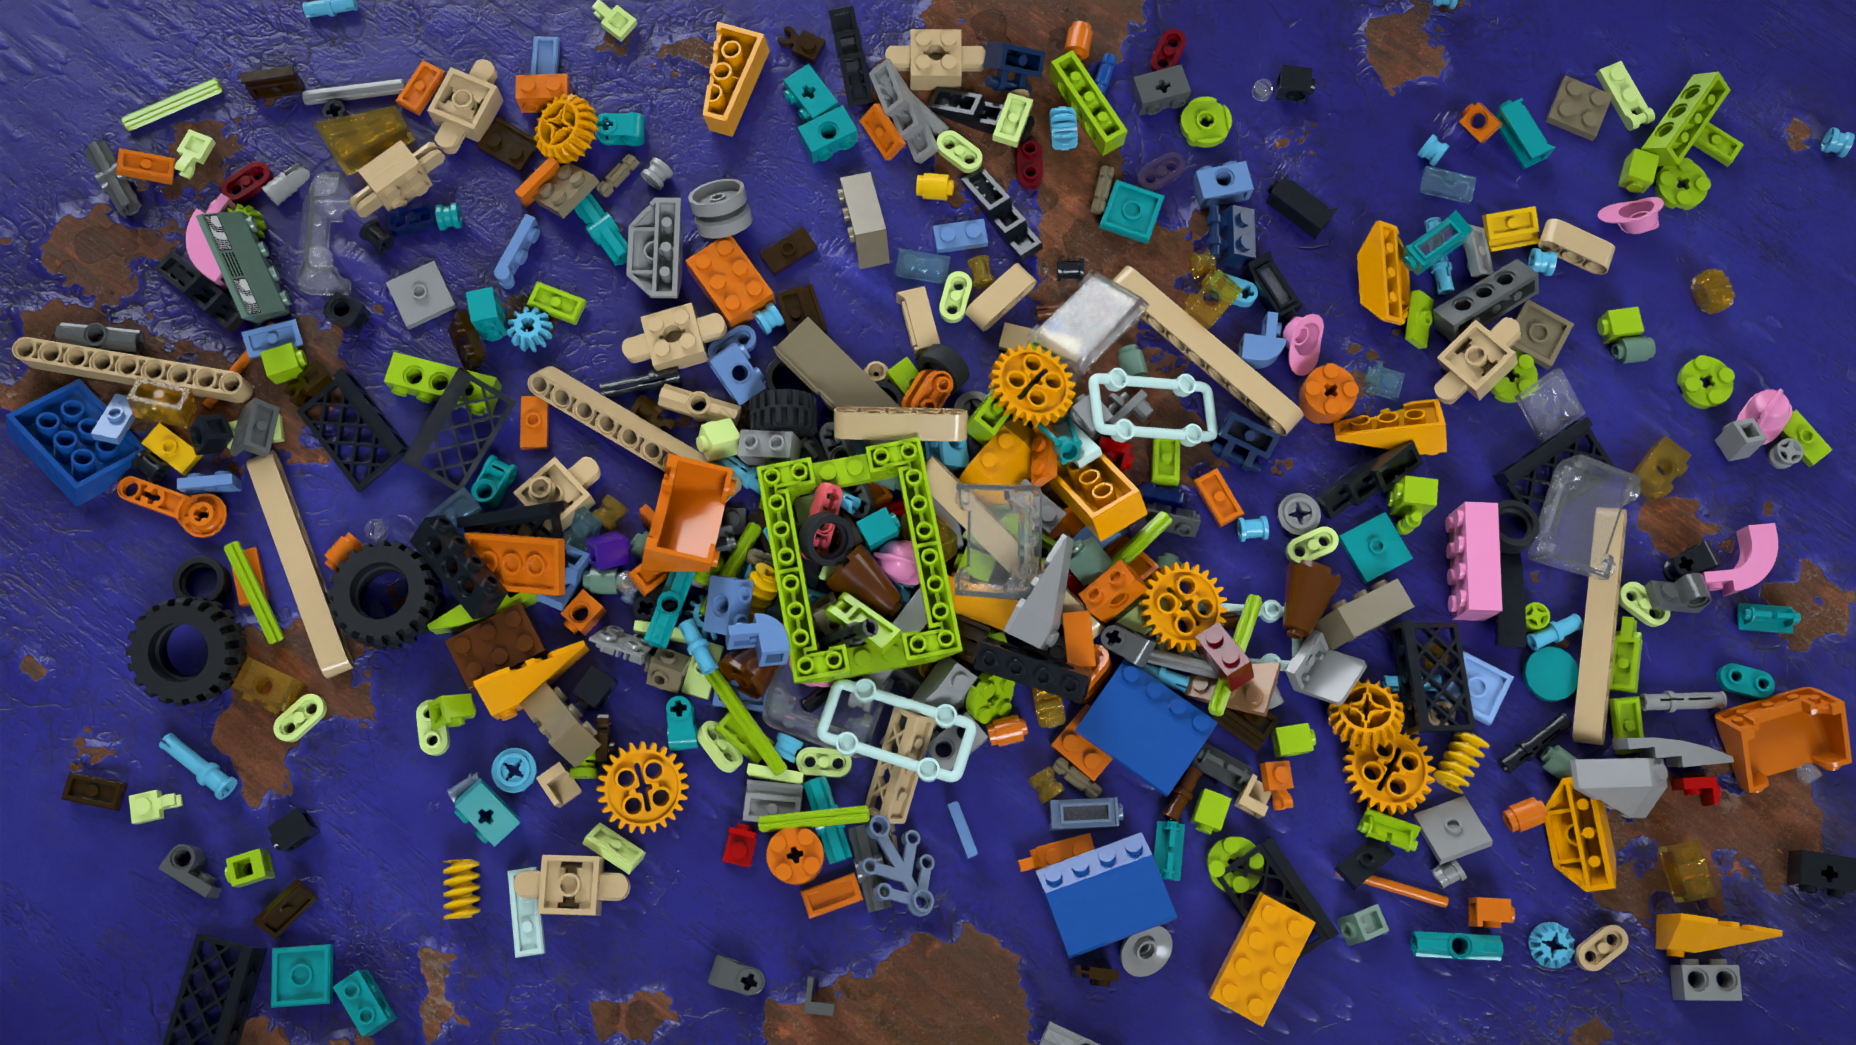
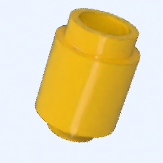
M924 173V175L917 176L916 196H922L923 199L945 201L948 200V196H953L954 180H950L948 174Z

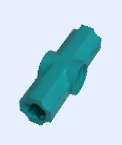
M589 193L574 210L585 223V228L598 246L600 245L613 264L615 266L623 265L627 262L628 244L619 233L620 230L608 212L605 213L592 194Z
M696 572L669 573L643 642L666 650L677 620L682 613V607ZM671 600L676 602L678 607L673 612H666L662 608L663 603Z
M826 776L803 783L812 811L839 808L837 803L835 804ZM844 824L815 827L818 837H821L830 865L853 857L843 829L845 828Z
M1413 931L1411 950L1413 957L1501 961L1503 942L1499 935ZM1455 938L1460 941L1462 946L1458 954L1452 949V942Z

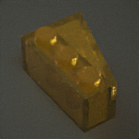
M396 106L314 123L347 177L356 173L400 140L405 145L416 140Z

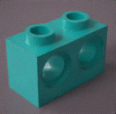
M493 287L466 292L470 320L481 338L488 341H497L502 336L508 335L504 305Z
M357 970L333 986L362 1037L374 1035L397 1019L369 970Z

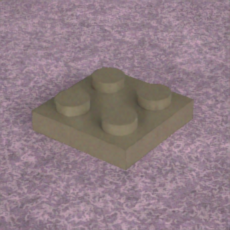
M1565 76L1545 122L1593 141L1598 134L1613 95Z
M571 163L566 164L557 170L556 175L548 183L543 184L539 188L538 193L533 199L538 205L564 219L600 182L593 174Z
M1528 299L1523 303L1515 318L1519 323L1522 336L1511 349L1530 355L1536 364L1549 370L1555 362L1574 323Z

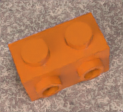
M568 74L516 75L515 99L522 113H539L547 108V102L553 103L555 96L561 98L563 93L567 95L573 94V87Z

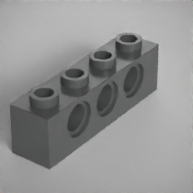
M1518 259L1512 261L1433 310L1435 330L1453 342L1475 320L1483 326L1488 325L1539 293V273Z

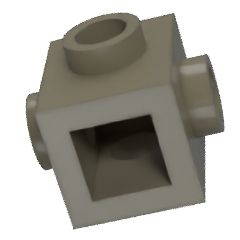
M833 591L810 603L812 615L814 616V627L818 634L823 632L825 636L845 629L839 623L829 620L824 613V610L830 605H835L838 602Z
M658 648L655 655L649 656L644 669L645 672H648L646 684L678 694L684 683L691 657L671 649Z

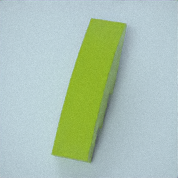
M519 592L511 597L507 593L494 615L519 602L529 607L538 602V594ZM460 604L429 623L427 627L436 635L464 631L492 616L472 619Z

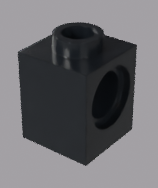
M1282 64L1277 76L1275 99L1305 103L1309 94H1313L1316 79L1312 78L1313 68Z
M337 291L332 298L326 301L322 313L330 323L357 336L371 315L364 304ZM349 309L346 315L340 316L343 310Z
M225 414L199 416L187 431L196 455L222 453L234 438Z
M591 665L572 693L578 697L576 703L587 711H590L592 707L600 711L619 684Z
M298 807L267 827L271 833L269 839L273 846L279 851L291 853L321 833L307 810Z

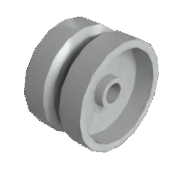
M722 179L708 182L694 189L688 196L692 213L696 215L694 220L698 234L704 238L714 239L735 235L749 227L753 221L750 206L746 203L748 198L744 184L739 180Z

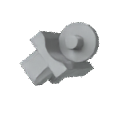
M1141 389L1127 404L1125 402L1130 396L1126 392L1120 396L1115 393L1110 394L1108 401L1111 405L1107 409L1111 414L1116 410L1118 411L1113 416L1111 424L1113 425L1120 419L1129 420L1128 417L1131 414H1134L1144 422L1154 411L1145 400L1147 394Z

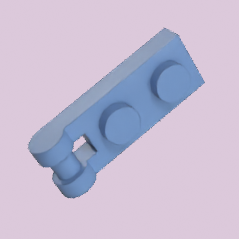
M525 214L494 270L496 279L504 289H511L515 285L513 276L518 267L525 263L528 249L532 243L538 240L540 235V227L536 219L528 214Z

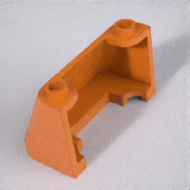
M668 454L658 502L644 548L641 570L650 572H710L711 567L717 568L720 551L715 550L727 496H733L737 480L732 479L734 469Z
M1812 687L1797 688L1721 710L1715 714L1716 728L1726 754L1734 758V762L1730 764L1738 785L1748 793H1760L1764 788H1767L1769 786L1767 776L1814 763L1824 770L1833 771L1840 769L1841 766L1852 763L1845 701L1820 689Z

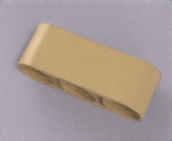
M1549 219L1546 221L1538 243V247L1545 252L1548 250L1556 251L1558 258L1599 275L1608 272L1615 252V246L1612 243L1559 219Z
M1016 263L967 307L965 314L984 332L1034 288L1037 281L1019 263Z

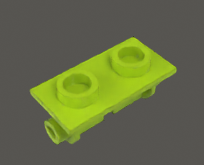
M1367 808L1357 830L1364 833V837H1372L1383 842L1389 841L1391 845L1409 852L1410 850L1415 851L1418 841L1416 838L1421 827Z

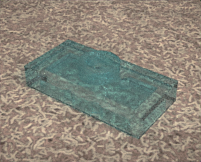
M1426 166L1423 171L1419 192L1470 204L1473 198L1476 177Z

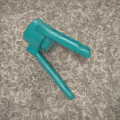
M1067 417L1066 421L1072 438L1069 436L1056 437L1041 422L1037 426L1039 430L1054 442L1053 448L1054 452L1058 455L1057 461L1062 465L1074 461L1079 456L1080 446L1082 445L1071 417Z

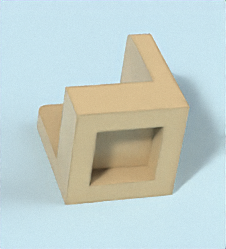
M558 762L536 778L553 805L561 808L582 793V789L576 780L569 778L570 772L565 764Z
M1252 774L1249 782L1244 785L1233 806L1259 819L1264 817L1269 806L1266 804L1272 792H1264L1263 783L1257 780V775Z

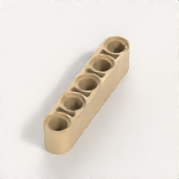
M838 407L834 409V437L838 439L905 440L920 437V441H964L967 439L968 412L963 409Z

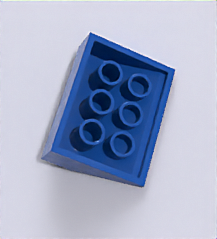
M80 379L5 415L8 436L76 507L103 493L132 468L131 462L137 453L147 449L130 430L127 431L120 445L93 439L91 432L107 407Z
M1124 659L1079 723L1075 732L1167 797L1218 722L1141 668Z
M1142 832L1036 870L1039 889L1069 959L1177 919L1153 854Z

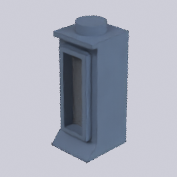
M1117 797L1048 801L1051 819L1049 831L1116 828L1119 826V821H1123V805L1118 804Z

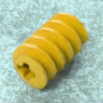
M761 562L756 564V571H751L749 574L750 579H746L754 581L748 624L753 623L755 613L764 614L766 608L770 606L772 600L778 594L774 569Z
M1457 732L1454 734L1453 739L1455 742L1449 743L1448 748L1450 751L1443 754L1445 761H1441L1438 764V768L1441 771L1437 770L1433 773L1434 779L1440 785L1460 794H1463L1459 788L1460 785L1465 787L1470 785L1464 779V776L1474 777L1475 775L1469 767L1479 768L1480 766L1474 757L1484 758L1485 756L1479 748L1488 749L1490 747L1486 741L1470 732Z
M472 859L443 861L444 863L451 864L450 867L443 869V874L451 876L450 879L443 881V885L452 888L443 893V897L452 899L451 902L443 905L444 909L452 911V913L444 916V920L473 918L472 915L481 912V908L472 906V903L480 900V896L472 894L473 891L480 889L479 884L472 883V880L480 877V873L472 871V868L479 866L480 862Z

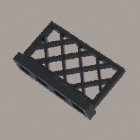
M459 367L403 457L402 462L419 469L461 493L517 401ZM471 381L481 387L484 398L468 401L465 390ZM485 390L492 393L494 396L487 397ZM463 395L464 402L457 404ZM500 398L509 403L504 413L492 415L488 400ZM485 401L488 417L473 420L469 405ZM466 405L470 421L454 424L451 415L453 409ZM501 417L495 426L493 419ZM449 418L450 425L443 427V425ZM490 420L491 434L478 438L474 423ZM471 424L474 439L459 443L455 427ZM452 429L455 444L440 447L437 435L440 431ZM486 440L483 447L480 448L479 442ZM435 442L436 448L429 450L432 443ZM476 443L477 457L464 461L460 446ZM456 447L460 462L445 465L441 450ZM437 452L441 467L430 469L421 464L426 454ZM472 463L468 471H466L465 464ZM462 466L464 478L459 485L448 479L446 469ZM442 470L444 476L438 474L436 471Z
M341 368L333 374L335 379L296 412L357 492L361 493L399 460L403 459L410 447L356 377ZM339 388L342 392L341 404L330 403L331 393ZM315 406L322 407L321 421H313L307 414ZM329 407L340 408L338 422H327ZM347 409H355L358 412L356 424L345 423ZM326 426H338L336 441H328L325 438ZM344 427L356 428L354 443L342 442ZM362 428L371 429L373 432L372 444L360 443ZM341 446H353L351 461H343L341 459ZM359 447L371 448L369 463L357 462ZM377 448L386 449L391 455L383 464L375 463ZM357 466H368L367 477L359 482L355 477Z
M1588 416L1574 420L1493 475V478L1498 485L1503 484L1513 500L1523 502L1530 508L1532 502L1543 504L1542 515L1538 517L1539 523L1542 524L1618 470L1591 431L1590 427L1593 424ZM1583 436L1590 443L1589 453L1577 451L1579 439ZM1565 452L1570 454L1568 467L1556 465L1558 453ZM1576 455L1588 458L1586 471L1574 469ZM1594 459L1600 460L1607 471L1601 475L1592 473ZM1539 466L1549 468L1547 481L1536 479ZM1556 469L1567 472L1565 485L1553 483ZM1573 473L1585 476L1582 488L1571 487ZM1519 480L1529 482L1527 496L1519 494L1513 484ZM1535 483L1546 486L1544 500L1533 497ZM1552 488L1564 490L1562 502L1550 501Z
M563 500L466 515L456 517L457 527H464L465 533L479 530L481 533L496 534L499 528L502 527L509 535L521 536L518 531L524 523L532 530L529 536L536 537L538 535L539 537L564 539L559 512L565 510ZM551 519L553 532L549 537L541 530V527L545 520ZM565 548V568H567L569 565Z
M1402 620L1391 626L1390 633L1401 702L1404 707L1406 734L1418 735L1420 733L1476 730L1458 622L1413 623V620ZM1441 629L1450 630L1451 642L1448 645L1437 636ZM1414 630H1421L1429 637L1424 645L1416 640ZM1432 641L1444 650L1438 659L1427 650ZM1447 654L1455 660L1456 668L1453 672L1442 663ZM1422 655L1433 663L1428 673L1420 667L1419 659ZM1437 668L1448 677L1443 685L1439 684L1432 677ZM1452 681L1460 689V695L1457 699L1446 690ZM1426 682L1438 691L1432 700L1424 693L1423 686ZM1441 695L1453 704L1447 713L1436 704ZM1456 708L1464 714V725H1459L1451 718ZM1431 709L1443 718L1438 725L1430 726L1428 713Z
M1266 837L1258 845L1225 867L1223 876L1232 870L1244 872L1243 877L1246 879L1248 873L1264 876L1262 893L1273 899L1280 900L1282 904H1284V901L1296 903L1300 908L1299 913L1316 922L1313 928L1319 937L1311 943H1305V947L1302 949L1297 961L1328 939L1331 940L1340 934L1272 837ZM1259 851L1266 860L1264 873L1248 870L1250 858ZM1245 862V869L1237 868L1239 865ZM1269 866L1272 868L1276 875L1268 873ZM1223 876L1216 877L1242 916L1246 919L1250 911L1245 910L1242 905L1244 893L1258 896L1259 892L1248 890L1247 892L1240 893V898L1238 899L1233 892L1235 890L1233 887H1229ZM1268 877L1281 881L1283 884L1281 896L1265 893ZM1286 890L1293 899L1285 897Z
M197 933L163 1045H173L176 1033L184 1029L189 1040L185 1045H199L198 1042L208 1035L213 1045H239L267 949ZM204 942L211 943L216 953L207 960H204L201 954ZM232 949L241 950L237 963L230 967L225 954ZM219 959L224 972L213 978L207 966ZM202 971L207 983L196 990L192 981L194 975ZM227 976L231 985L229 991L221 996L216 983ZM210 988L215 1001L204 1008L199 994ZM193 1000L198 1012L187 1019L184 1007L187 1002ZM218 1006L222 1015L220 1021L212 1025L207 1012ZM201 1017L206 1031L195 1037L190 1024Z

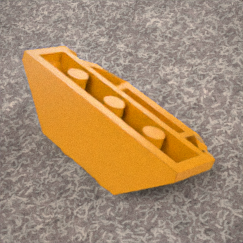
M1379 220L1374 223L1357 254L1360 304L1382 321L1400 326L1405 323V319L1408 316L1411 299L1409 270L1405 267L1401 258L1405 248L1398 236V227Z
M1013 419L998 430L995 436L974 457L959 480L986 507L1009 504L1007 498L1024 479L1028 481L1031 479L1033 436L1036 433L1027 425L1023 426L1021 420L1017 419L1015 422H1013Z
M1572 777L1562 778L1559 786L1545 806L1548 812V816H1545V826L1553 866L1585 892L1616 889V856L1605 803L1601 800H1593L1575 790Z

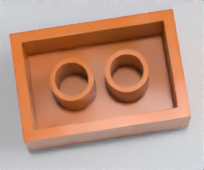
M732 235L719 238L685 260L690 275L716 311L723 317L730 330L754 319L753 313L757 310L762 311L765 309V305L769 302L775 305L774 293Z

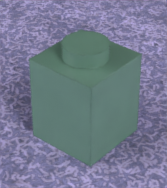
M1092 536L1084 541L1080 539L1073 543L1069 569L1085 586L1094 582L1106 572L1112 560Z

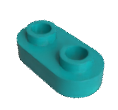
M1727 664L1720 667L1716 673V682L1721 689L1748 698L1763 699L1769 697L1775 689L1774 680L1768 673L1739 664ZM1732 673H1735V674H1736V676H1737V681H1734V680L1732 679V677H1731V674H1732ZM1759 680L1764 684L1763 689L1758 684Z

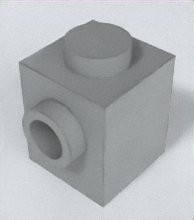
M1748 418L1733 421L1722 428L1723 432L1715 439V442L1727 460L1734 461L1750 457L1767 440V437L1755 419Z

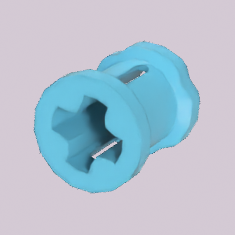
M1260 516L1259 519L1250 520L1238 518L1237 535L1240 542H1245L1249 538L1260 537L1262 540H1267L1269 537L1267 517Z

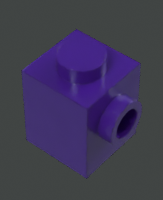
M613 531L585 538L587 553L590 554L589 565L601 571L630 563L629 553H631V544L628 538L619 532Z

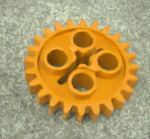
M1020 344L1016 346L1015 350L1008 348L1006 353H1001L997 361H995L988 377L991 379L988 388L994 389L991 398H999L996 407L1004 406L1006 408L1003 415L1014 414L1013 422L1017 421L1018 418H1022L1023 426H1026L1028 421H1032L1034 428L1038 426L1040 421L1046 427L1050 421L1056 423L1060 417L1063 418L1073 404L1071 400L1076 394L1072 391L1076 383L1069 381L1073 373H1065L1064 371L1068 364L1060 365L1058 363L1060 356L1050 357V349L1046 353H1042L1041 345L1036 350L1032 349L1031 344H1027L1024 350ZM1042 371H1045L1046 374L1040 379L1038 384H1035L1022 400H1019L1018 397L1025 391L1026 387H1029Z
M1175 562L1171 564V568L1167 565L1163 566L1161 573L1158 571L1152 573L1154 580L1148 579L1145 581L1149 589L1142 594L1146 599L1138 602V605L1145 607V611L1139 613V616L1147 617L1148 620L1143 624V627H1152L1149 636L1159 635L1157 644L1167 641V649H1172L1177 645L1178 652L1184 651L1185 647L1190 652L1196 649L1197 642L1195 636L1217 622L1220 624L1226 623V620L1220 614L1228 612V609L1221 607V603L1225 602L1227 598L1219 597L1218 595L1224 588L1214 587L1217 581L1216 577L1211 580L1207 579L1209 570L1200 574L1198 564L1190 570L1188 562L1183 563L1181 568ZM1181 581L1187 584L1188 594L1180 590L1179 584ZM1161 598L1168 602V611H1164L1160 607ZM1182 603H1185L1186 605L1184 611L1180 609ZM1198 603H1202L1205 606V615L1199 613ZM1178 620L1185 622L1187 626L1185 633L1179 630Z
M1406 732L1403 735L1397 733V738L1394 741L1389 740L1388 745L1384 747L1387 750L1388 756H1381L1377 749L1374 751L1370 745H1367L1364 751H1362L1359 744H1356L1352 749L1350 745L1347 747L1346 750L1351 755H1346L1343 761L1350 765L1345 766L1342 772L1350 774L1344 782L1348 784L1353 783L1354 787L1349 792L1350 794L1356 792L1360 794L1357 800L1358 803L1366 799L1368 801L1367 808H1372L1376 805L1377 811L1380 813L1387 808L1389 815L1392 816L1395 814L1396 808L1402 815L1407 812V807L1414 810L1417 807L1416 802L1421 804L1426 800L1423 794L1428 795L1432 791L1427 785L1435 782V779L1428 774L1434 772L1436 768L1427 765L1433 759V756H1424L1423 752L1428 747H1419L1417 745L1420 737L1411 740L1409 738L1410 735H1407ZM1396 749H1399L1400 754L1390 769L1391 774L1385 779L1381 791L1377 790L1380 780L1387 771L1386 765L1392 761ZM1402 759L1411 762L1413 770L1405 769L1402 765ZM1364 770H1372L1375 773L1376 779H1368ZM1390 783L1397 784L1401 789V794L1392 792Z
M644 741L640 742L639 749H636L633 743H629L628 752L619 747L620 756L616 758L610 754L609 758L612 764L601 765L607 771L606 775H597L598 779L604 781L603 785L596 786L597 791L604 793V795L597 798V801L607 803L601 811L603 813L612 811L608 820L613 822L618 818L617 827L619 829L623 828L627 823L630 833L634 831L636 826L639 827L641 834H644L646 826H649L653 832H656V823L667 827L665 818L669 817L675 820L676 817L672 811L674 809L682 811L683 808L678 804V801L687 800L688 798L681 793V790L689 788L688 784L681 783V780L688 776L687 773L678 772L683 763L677 762L673 764L677 755L672 753L666 757L667 748L663 746L657 751V744L655 742H652L649 749H646ZM652 762L658 763L659 773L654 777L647 776L645 772L647 765ZM635 763H639L643 782L649 784L645 788V792L650 804V811L645 810L643 795L639 790L635 789L640 786L634 768ZM625 770L631 771L632 780L626 785L619 784V774ZM658 790H665L667 794L666 800L661 804L654 803L653 794ZM630 798H637L639 800V807L634 812L625 810V804Z

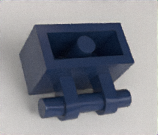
M987 41L983 68L997 70L995 77H986L985 85L992 87L994 91L1003 92L1004 90L1025 89L1030 94L1032 86L1026 84L1027 76L1042 77L1046 52L1007 43ZM1009 73L1015 74L1013 81L1008 80Z
M1211 205L1209 207V215L1207 216V226L1210 227L1207 247L1210 248V257L1216 258L1217 265L1239 269L1256 258L1254 209L1231 205L1220 213L1218 205Z
M1229 409L1218 431L1219 436L1227 439L1224 446L1214 442L1210 451L1219 455L1218 458L1223 461L1230 460L1240 465V469L1246 472L1250 470L1259 474L1263 465L1254 461L1257 454L1269 459L1281 435ZM1235 444L1248 449L1247 455L1244 456L1233 451Z

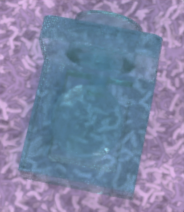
M1378 360L1373 367L1367 369L1364 382L1368 383L1366 392L1396 401L1400 395L1405 373L1382 367L1383 361Z
M584 506L575 510L571 529L563 533L565 544L586 551L585 538L599 535L602 521Z

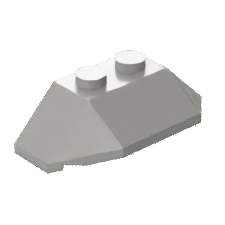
M654 198L649 203L650 205L629 225L626 275L650 298H678L682 284L683 263L681 198Z

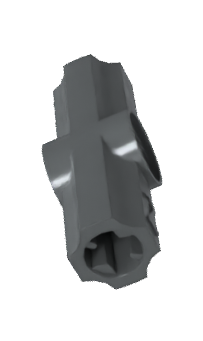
M105 141L90 143L87 150H85L86 156L96 171L94 175L97 182L105 193L109 195L118 213L121 216H132L139 212L142 204L130 184L132 180L130 177L116 175L117 159L109 145Z
M61 322L56 327L55 332L56 342L120 353L140 354L145 346L144 333L141 330L105 327L100 323L82 325ZM104 335L103 338L99 342H97L98 338Z
M865 824L849 828V837L855 855L853 859L859 884H862L868 913L892 907L891 900L888 899L880 902L873 896L874 887L878 884L886 883L885 877L874 874L865 877L860 874L858 869L859 863L866 858H873L877 863L884 864L881 852L878 851L876 839H872L867 835ZM866 862L865 868L870 872L871 865ZM881 887L880 894L885 897L886 891Z

